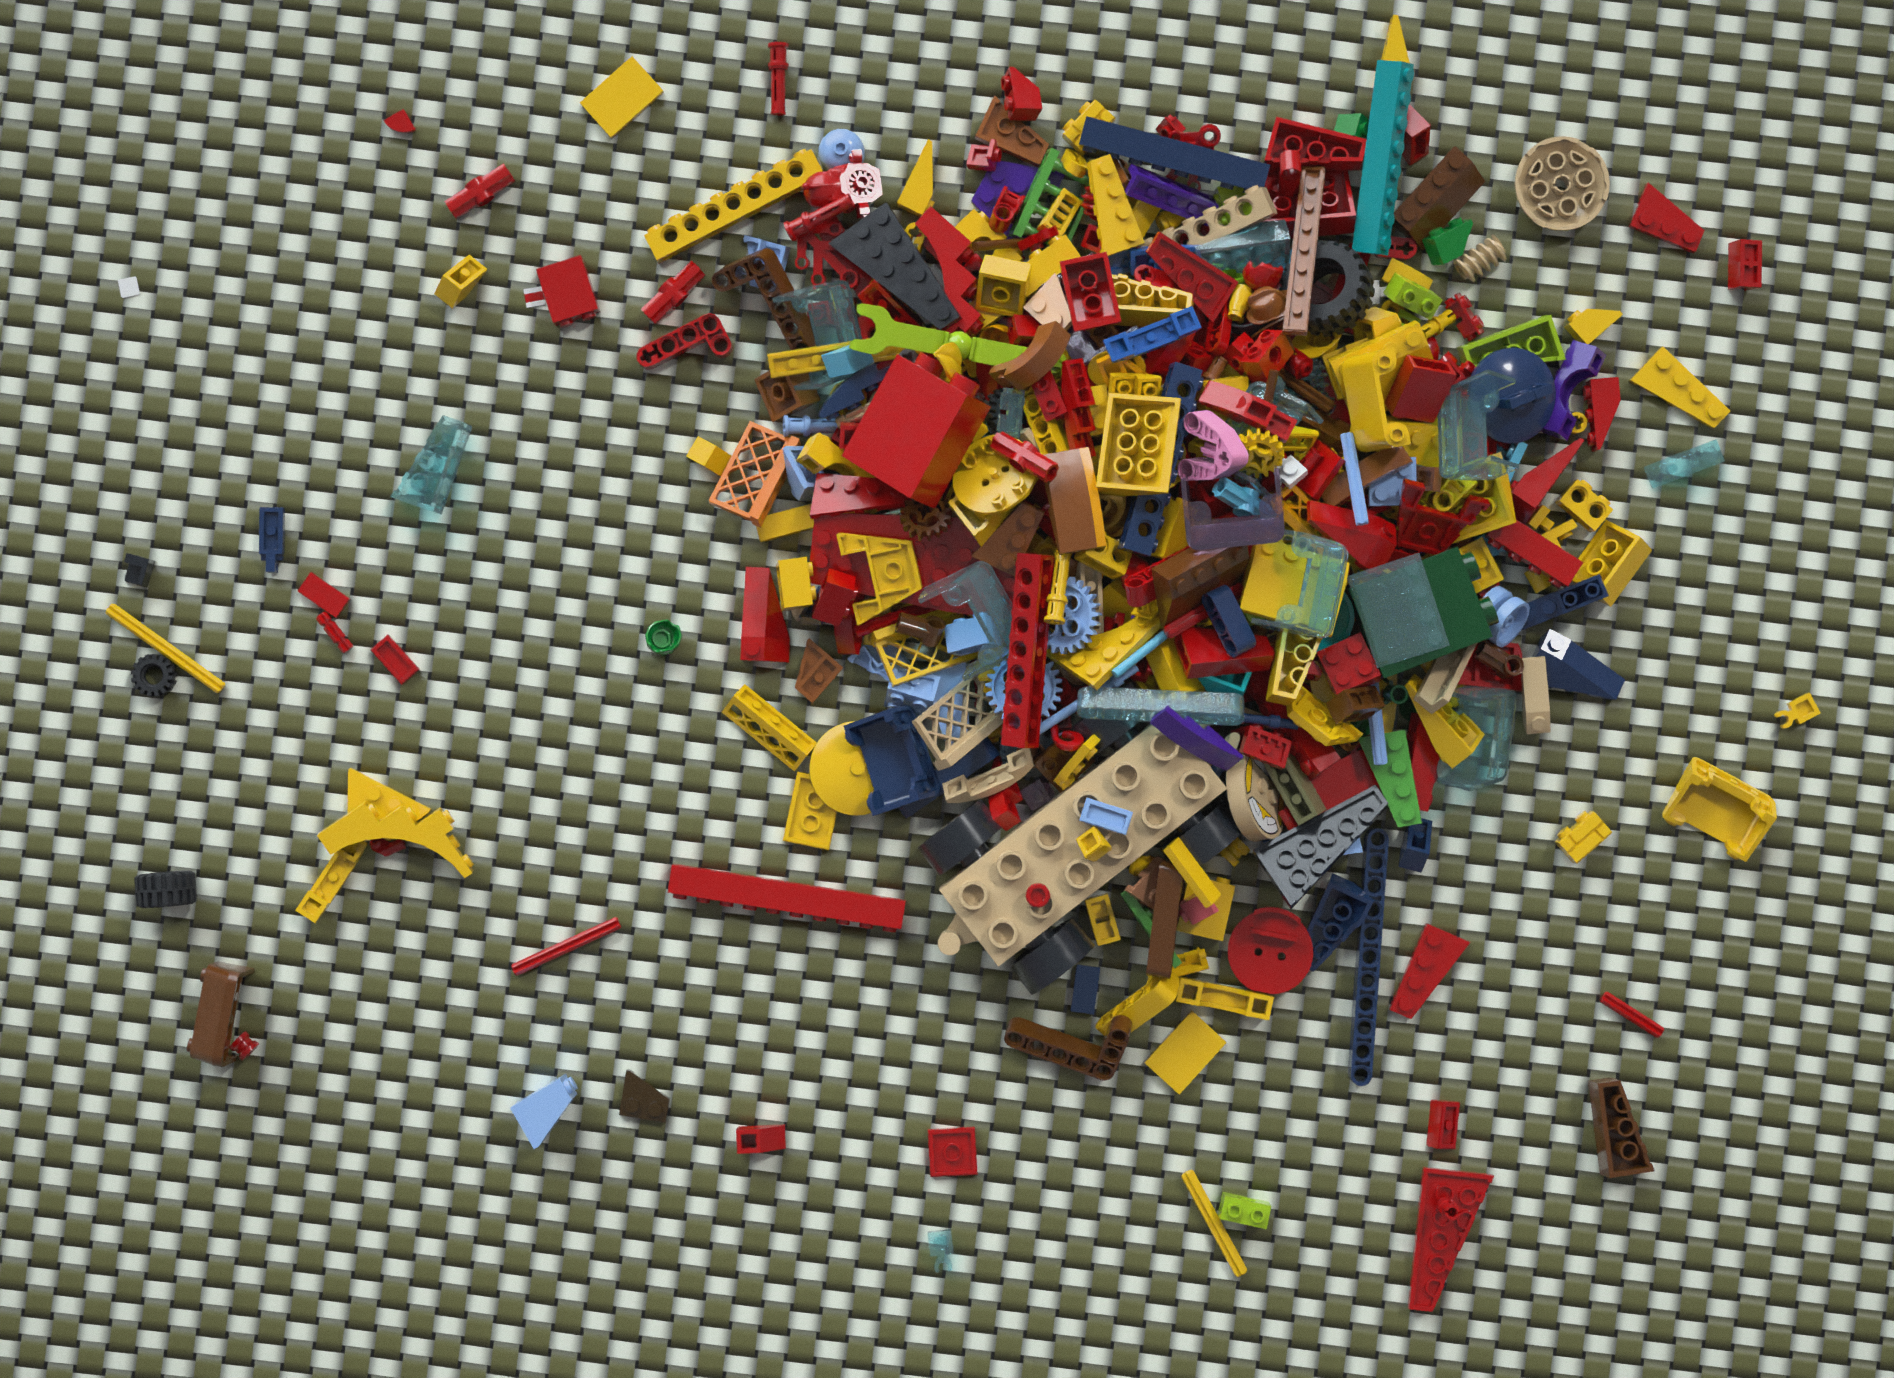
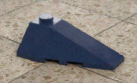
M1551 629L1541 636L1532 657L1545 656L1547 683L1550 689L1558 688L1566 692H1579L1588 696L1615 701L1625 682L1624 678L1579 645Z
M1332 873L1307 927L1313 945V960L1309 969L1312 972L1364 922L1374 902L1354 882Z

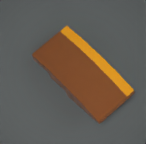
M1089 447L1044 454V456L1053 460L1059 466L1054 480L1044 483L1050 506L1048 512L1059 555L1106 547L1100 498L1096 487V478Z

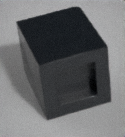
M126 553L124 562L129 563L124 580L148 588L155 560Z

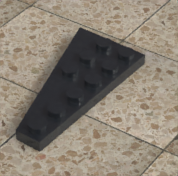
M884 203L828 243L939 330L945 331L962 319L888 203Z

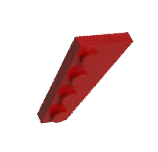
M1425 923L1389 1006V1010L1412 1019L1470 942Z

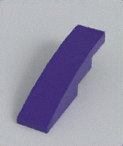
M1168 705L1153 716L1150 724L1170 740L1191 754L1223 770H1229L1243 759V755L1209 725L1203 729L1190 716L1187 715L1183 719Z

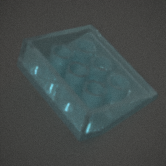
M1420 553L1347 577L1377 668L1450 645Z

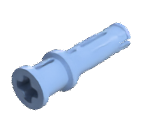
M804 415L803 418L783 416L784 437H787L789 434L808 436L810 433H834L838 427L836 419L827 421L826 419H810L808 415Z

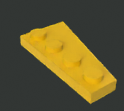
M1109 154L1086 163L1090 190L1095 202L1093 210L1098 222V229L1096 230L1098 239L1101 242L1102 250H1100V253L1107 252V255L1111 256L1144 244L1145 242L1111 155Z

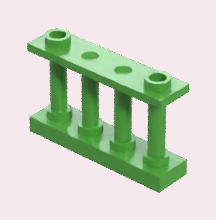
M1054 148L1048 149L1008 236L1021 238L1022 235L1030 236L1038 233L1036 228L1031 227L1029 219L1032 214L1035 215L1036 213L1044 217L1049 210L1040 205L1041 202L1038 201L1041 193L1045 194L1047 192L1057 197L1062 190L1050 184L1048 177L1051 171L1055 172L1056 170L1086 185V187L1090 186L1089 177L1084 175L1083 178H1079L1069 173L1060 162V159L1057 158L1060 151ZM1082 206L1077 210L1065 232L1070 241L1084 212ZM1054 216L1052 217L1053 219H1055L1056 221H1058L1060 224H1062V222H1061L1060 220H1058L1056 217H1054Z

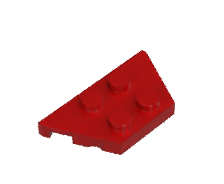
M1482 641L1478 642L1457 685L1522 692L1521 674L1508 679H1501L1493 669L1474 658L1477 647L1482 643ZM1509 643L1504 647H1498L1510 655H1518L1522 658V652L1518 643ZM1507 663V667L1511 671V666Z

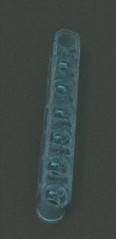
M1083 687L1078 690L1077 715L1085 719L1150 722L1153 716L1168 705L1183 719L1188 715L1198 724L1233 726L1244 722V697L1235 693L1100 687L1096 691L1092 687Z

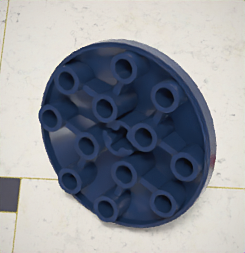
M1504 348L1487 355L1474 369L1467 387L1469 392L1467 406L1472 421L1483 434L1492 440L1502 443H1519L1537 435L1549 421L1555 405V383L1549 368L1536 354L1521 348Z

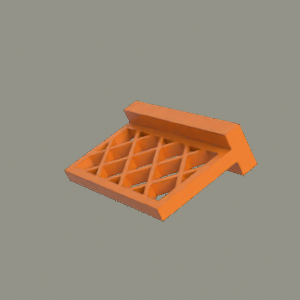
M750 421L708 500L709 504L751 521L753 525L761 528L787 478L783 448L785 446H801L800 439L792 435L791 437H784V435ZM752 430L762 433L764 439L751 444L749 436ZM776 440L784 442L781 450L771 451L770 442ZM766 444L769 454L756 458L753 448ZM751 450L754 459L740 463L738 458L740 453ZM772 459V468L761 472L758 463ZM756 464L759 474L746 478L742 468ZM740 469L743 479L730 484L729 474ZM761 478L762 488L751 492L748 483ZM745 484L749 494L735 498L732 488ZM730 490L732 500L726 502L717 500L721 492ZM751 498L753 505L749 513L740 510L737 503Z

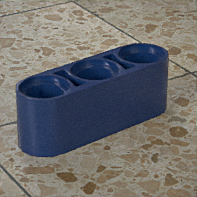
M1221 585L1202 595V604L1226 652L1231 657H1237L1253 649L1256 646L1255 636L1231 589L1227 585Z

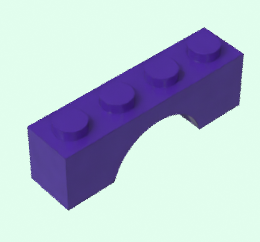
M1573 340L1570 347L1566 350V360L1563 361L1555 375V405L1549 421L1541 430L1544 434L1568 441L1577 421L1569 409V398L1572 390L1578 383L1587 378L1597 377L1606 357L1598 347Z

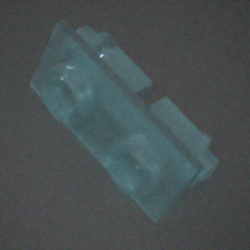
M1003 388V392L1000 393L999 409L1006 410V415H998L996 431H999V433L1003 431L1014 438H1020L1025 390L1018 391L1013 388Z

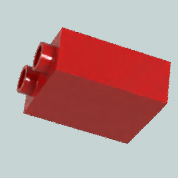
M921 351L915 362L897 354L846 446L842 457L907 497L935 509L991 406L975 398L981 386L967 377L955 372L950 382L941 378L940 375L944 368L936 359Z

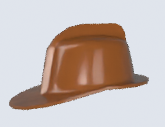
M1264 286L1254 291L1247 299L1249 303L1247 319L1249 322L1261 325L1284 317L1287 290L1280 291L1270 286Z

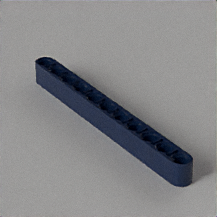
M1371 828L1365 833L1361 889L1374 900L1373 903L1377 906V912L1372 916L1367 914L1364 922L1358 927L1348 1077L1358 1086L1369 1084L1373 1073L1389 844L1388 834L1379 828ZM1375 832H1379L1382 836V841L1378 845H1374L1371 842V836ZM1373 856L1380 858V865L1376 869H1372L1369 865V861ZM1372 879H1376L1379 883V887L1375 892H1370L1367 886ZM1371 926L1374 927L1375 936L1371 939H1366L1364 936L1365 929ZM1371 950L1374 953V958L1371 962L1366 963L1363 961V953ZM1365 974L1372 976V982L1368 986L1361 984V978ZM1368 997L1371 1004L1369 1008L1362 1010L1359 1007L1360 1000ZM1362 1021H1367L1369 1024V1028L1365 1033H1359L1358 1024ZM1366 1045L1367 1053L1361 1057L1357 1056V1047ZM1359 1068L1365 1069L1366 1072L1362 1080H1356L1354 1077L1355 1071Z

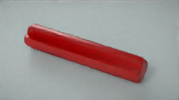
M1604 992L1601 996L1600 1002L1652 1036L1659 1038L1662 1035L1664 1027L1609 992Z

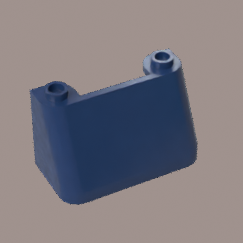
M909 705L891 708L843 726L847 742L854 747L860 746L874 791L868 795L867 806L872 816L939 794V782L926 743L912 723L917 718V715Z

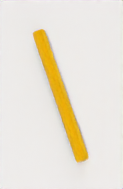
M111 604L107 608L105 613L215 693H220L224 689L225 683L119 606Z

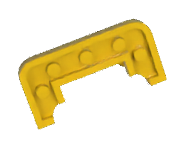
M1394 347L1350 357L1342 365L1352 433L1356 448L1362 452L1411 445L1407 427L1400 422L1387 424L1379 377L1390 373L1395 368L1396 354Z
M1693 757L1662 813V818L1672 826H1681L1686 822L1724 842L1727 854L1730 857L1747 862L1777 819L1775 801L1769 795L1710 763Z

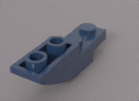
M871 363L849 376L824 402L818 413L819 418L825 417L828 421L839 416V410L847 407L848 411L861 406L860 401L865 399L861 390L865 389L868 392L879 387L877 382L884 379L891 365L878 370L876 364Z
M1595 575L1527 602L1530 611L1522 630L1608 597L1609 594L1601 575Z

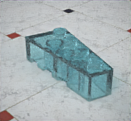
M442 415L426 440V445L417 454L410 470L404 474L401 484L390 497L442 515L472 426Z

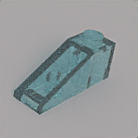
M1717 439L1647 465L1644 469L1653 489L1722 463L1725 460Z

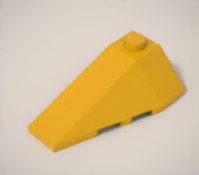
M1414 674L1405 684V688L1440 759L1453 769L1474 752L1485 734L1465 713L1459 715L1452 709L1453 704L1451 702H1448L1433 714L1417 703L1414 697L1423 680Z

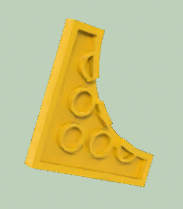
M1136 616L1118 628L1097 635H1089L1092 642H1084V649L1076 647L1075 653H1070L1068 650L1067 654H1061L1060 649L1058 653H1051L1050 647L1047 649L1046 656L1097 691L1113 675L1111 671L1141 648L1161 628L1160 620L1157 616L1153 620Z

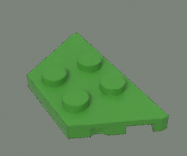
M1126 891L1122 892L1120 895L1123 897L1127 907L1147 935L1151 937L1153 914L1147 907L1144 906L1142 908L1138 901ZM1174 952L1172 966L1176 968L1182 962Z

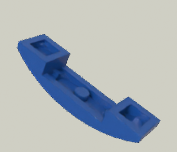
M1190 306L1170 314L1166 319L1127 334L1125 331L1103 340L1111 362L1116 363L1172 344L1200 330L1202 327L1193 307Z

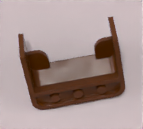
M217 961L202 969L200 982H203L193 1037L189 1039L187 1044V1052H190L191 1058L218 1067H224L237 1061L238 1056L230 1055L228 1052L243 976L254 973L255 968Z

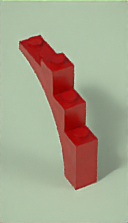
M930 206L917 220L915 225L928 238L934 248L942 268L944 291L962 317V319L945 331L949 332V334L955 331H962L969 336L975 335L982 329L985 319L966 300L967 298H972L977 293L978 280L961 265L963 262L969 261L973 256V243ZM925 353L926 355L939 361L933 354Z

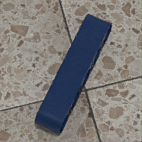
M987 736L951 767L939 771L935 770L940 787L937 796L901 807L899 810L907 819L944 793L943 783L963 774L965 777H968L996 758L1000 753Z

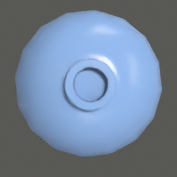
M836 129L823 137L819 145L818 157L822 167L828 171L835 166L850 163L849 154H852V150H862L863 163L865 160V148L862 140L854 132L847 129Z

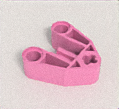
M1210 410L1189 412L1185 415L1183 420L1185 430L1192 435L1198 436L1200 439L1206 440L1204 447H1201V452H1203V456L1212 459L1196 457L1181 460L1178 464V474L1182 480H1212L1229 477L1248 463V452L1236 431Z

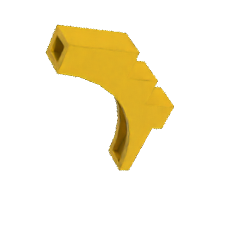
M365 801L317 834V837L330 855L348 845L364 840L380 838L402 839L421 844L437 852L453 864L464 878L473 873L472 866H474V863L467 854L462 855L458 849L461 845L453 834L451 836L448 835V832L454 828L452 823L455 820L448 810L443 811L441 807L417 823L415 819L418 817L410 806L406 808L402 804L382 819H379L380 813L373 803L369 805Z

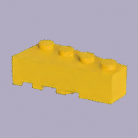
M1112 274L1122 321L1113 325L1145 327L1168 318L1172 313L1190 306L1193 307L1192 293L1166 286L1156 287L1151 285V282L1145 280L1138 282L1128 279V276L1123 274L1118 276Z
M1278 623L1274 647L1275 658L1272 660L1266 701L1289 706L1297 698L1324 635Z

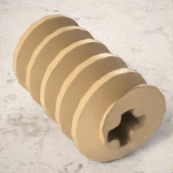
M1493 234L1491 239L1486 238L1484 240V245L1481 243L1477 244L1476 250L1471 248L1468 250V255L1463 254L1460 256V260H1453V264L1458 274L1464 280L1468 278L1475 282V273L1482 277V268L1490 272V263L1497 267L1499 266L1498 258L1504 262L1507 258L1502 243Z

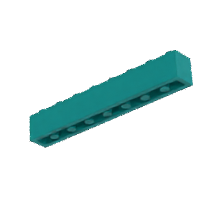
M1377 60L1352 249L1356 252L1388 255L1391 247V230L1395 220V202L1398 198L1397 186L1401 174L1400 164L1404 151V134L1408 124L1407 112L1411 102V83L1414 78V64Z

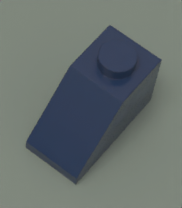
M1421 818L1422 824L1406 826L1400 848L1398 866L1420 873L1430 854L1432 821Z

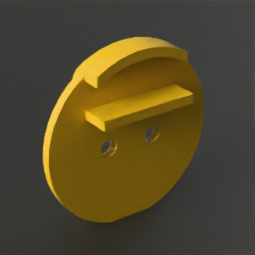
M994 435L986 436L972 443L953 475V488L959 501L970 511L983 515H995L1010 510L1030 494L1037 478L1027 471L1025 473L1017 471L1008 460L991 451L990 444ZM1008 467L1009 471L1004 473L1003 470ZM989 481L988 486H983L984 482Z

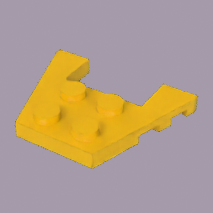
M849 533L836 534L841 555L866 551L876 598L852 604L857 625L866 622L868 619L923 588L912 541Z

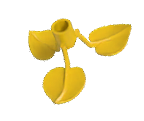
M954 342L942 345L933 354L944 368L945 373L940 375L944 380L950 382L955 372L961 374V372L966 370L971 378L977 377L976 362L968 361V359L962 361L961 352Z

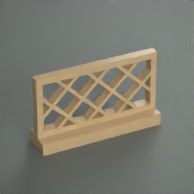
M978 671L972 672L912 721L936 758L933 764L938 771L954 765L1003 724L1001 719L1003 712L994 713L996 705L991 706L993 710L989 713L982 711L983 700L989 703L994 698L986 697V693L983 692L985 682L979 681ZM972 680L978 686L977 694L969 692ZM956 693L963 695L962 706L954 704ZM969 697L977 698L976 710L968 708ZM940 706L948 707L947 719L939 717ZM954 709L962 711L961 722L953 720ZM968 713L976 714L975 725L967 724ZM925 718L932 720V731L926 730L922 724ZM938 722L946 723V735L937 733ZM952 725L961 727L959 738L952 737ZM937 738L945 740V750L942 752L936 745Z

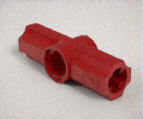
M503 163L488 174L472 179L465 185L463 190L444 202L453 216L458 219L475 207L484 206L495 198V194L514 183L515 180Z
M691 260L675 277H670L658 289V293L641 310L656 325L672 308H676L688 297L689 292L706 275Z
M1003 431L1001 433L997 432L993 436L990 444L991 451L1008 460L1017 471L1021 473L1027 471L1045 483L1048 481L1052 482L1057 476L1058 464L1042 455L1030 442H1020Z

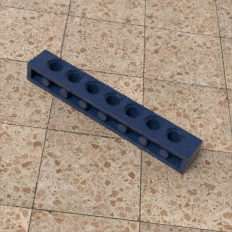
M1178 362L1169 364L1160 396L1181 398L1170 485L1176 480L1178 471L1175 467L1177 460H1181L1184 452V447L1182 446L1183 439L1188 436L1183 420L1187 413L1195 411L1197 401L1194 400L1196 392L1200 391L1203 384V377H1201L1203 370ZM1179 385L1185 387V397H1181L1178 394L1177 388ZM1171 493L1132 496L1118 549L1143 557L1151 556V553L1156 551L1158 539H1156L1157 531L1161 530L1165 517L1162 514L1164 506L1167 507L1170 502ZM1147 500L1151 501L1154 505L1152 513H1148L1145 510ZM1141 523L1147 527L1146 536H1141L1138 532V527Z

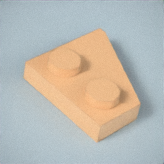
M1054 273L1023 308L1041 325L1057 321L1067 331L1072 326L1070 312L1060 279Z

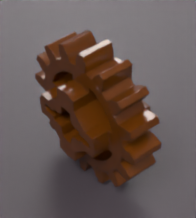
M943 497L940 498L935 509L913 499L912 501L905 499V507L900 508V521L903 524L904 532L909 531L911 538L918 535L919 541H922L923 537H927L928 541H931L933 535L940 538V531L947 532V525L952 524L950 517L952 516V511L949 508L948 500L943 501Z

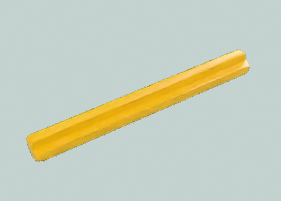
M1192 1169L1185 1171L1181 1178L1236 1277L1244 1275L1247 1272V1268L1195 1172Z

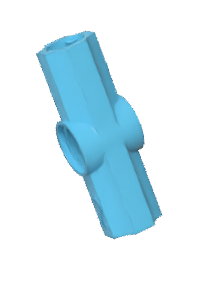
M1226 477L1220 478L1214 485L1212 492L1215 494V497L1233 508L1232 512L1236 516L1251 519L1266 529L1272 528L1273 524L1278 521L1279 515L1272 509L1271 505L1259 498L1260 494L1256 490L1241 487Z

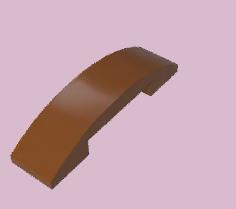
M1403 446L1380 450L1358 462L1363 489L1391 473L1393 475L1413 463ZM1346 470L1335 476L1321 495L1326 504L1339 506L1351 499Z

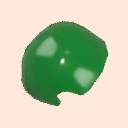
M665 619L656 621L648 627L645 640L652 652L659 655H667L678 649L682 640V634L679 625H675Z

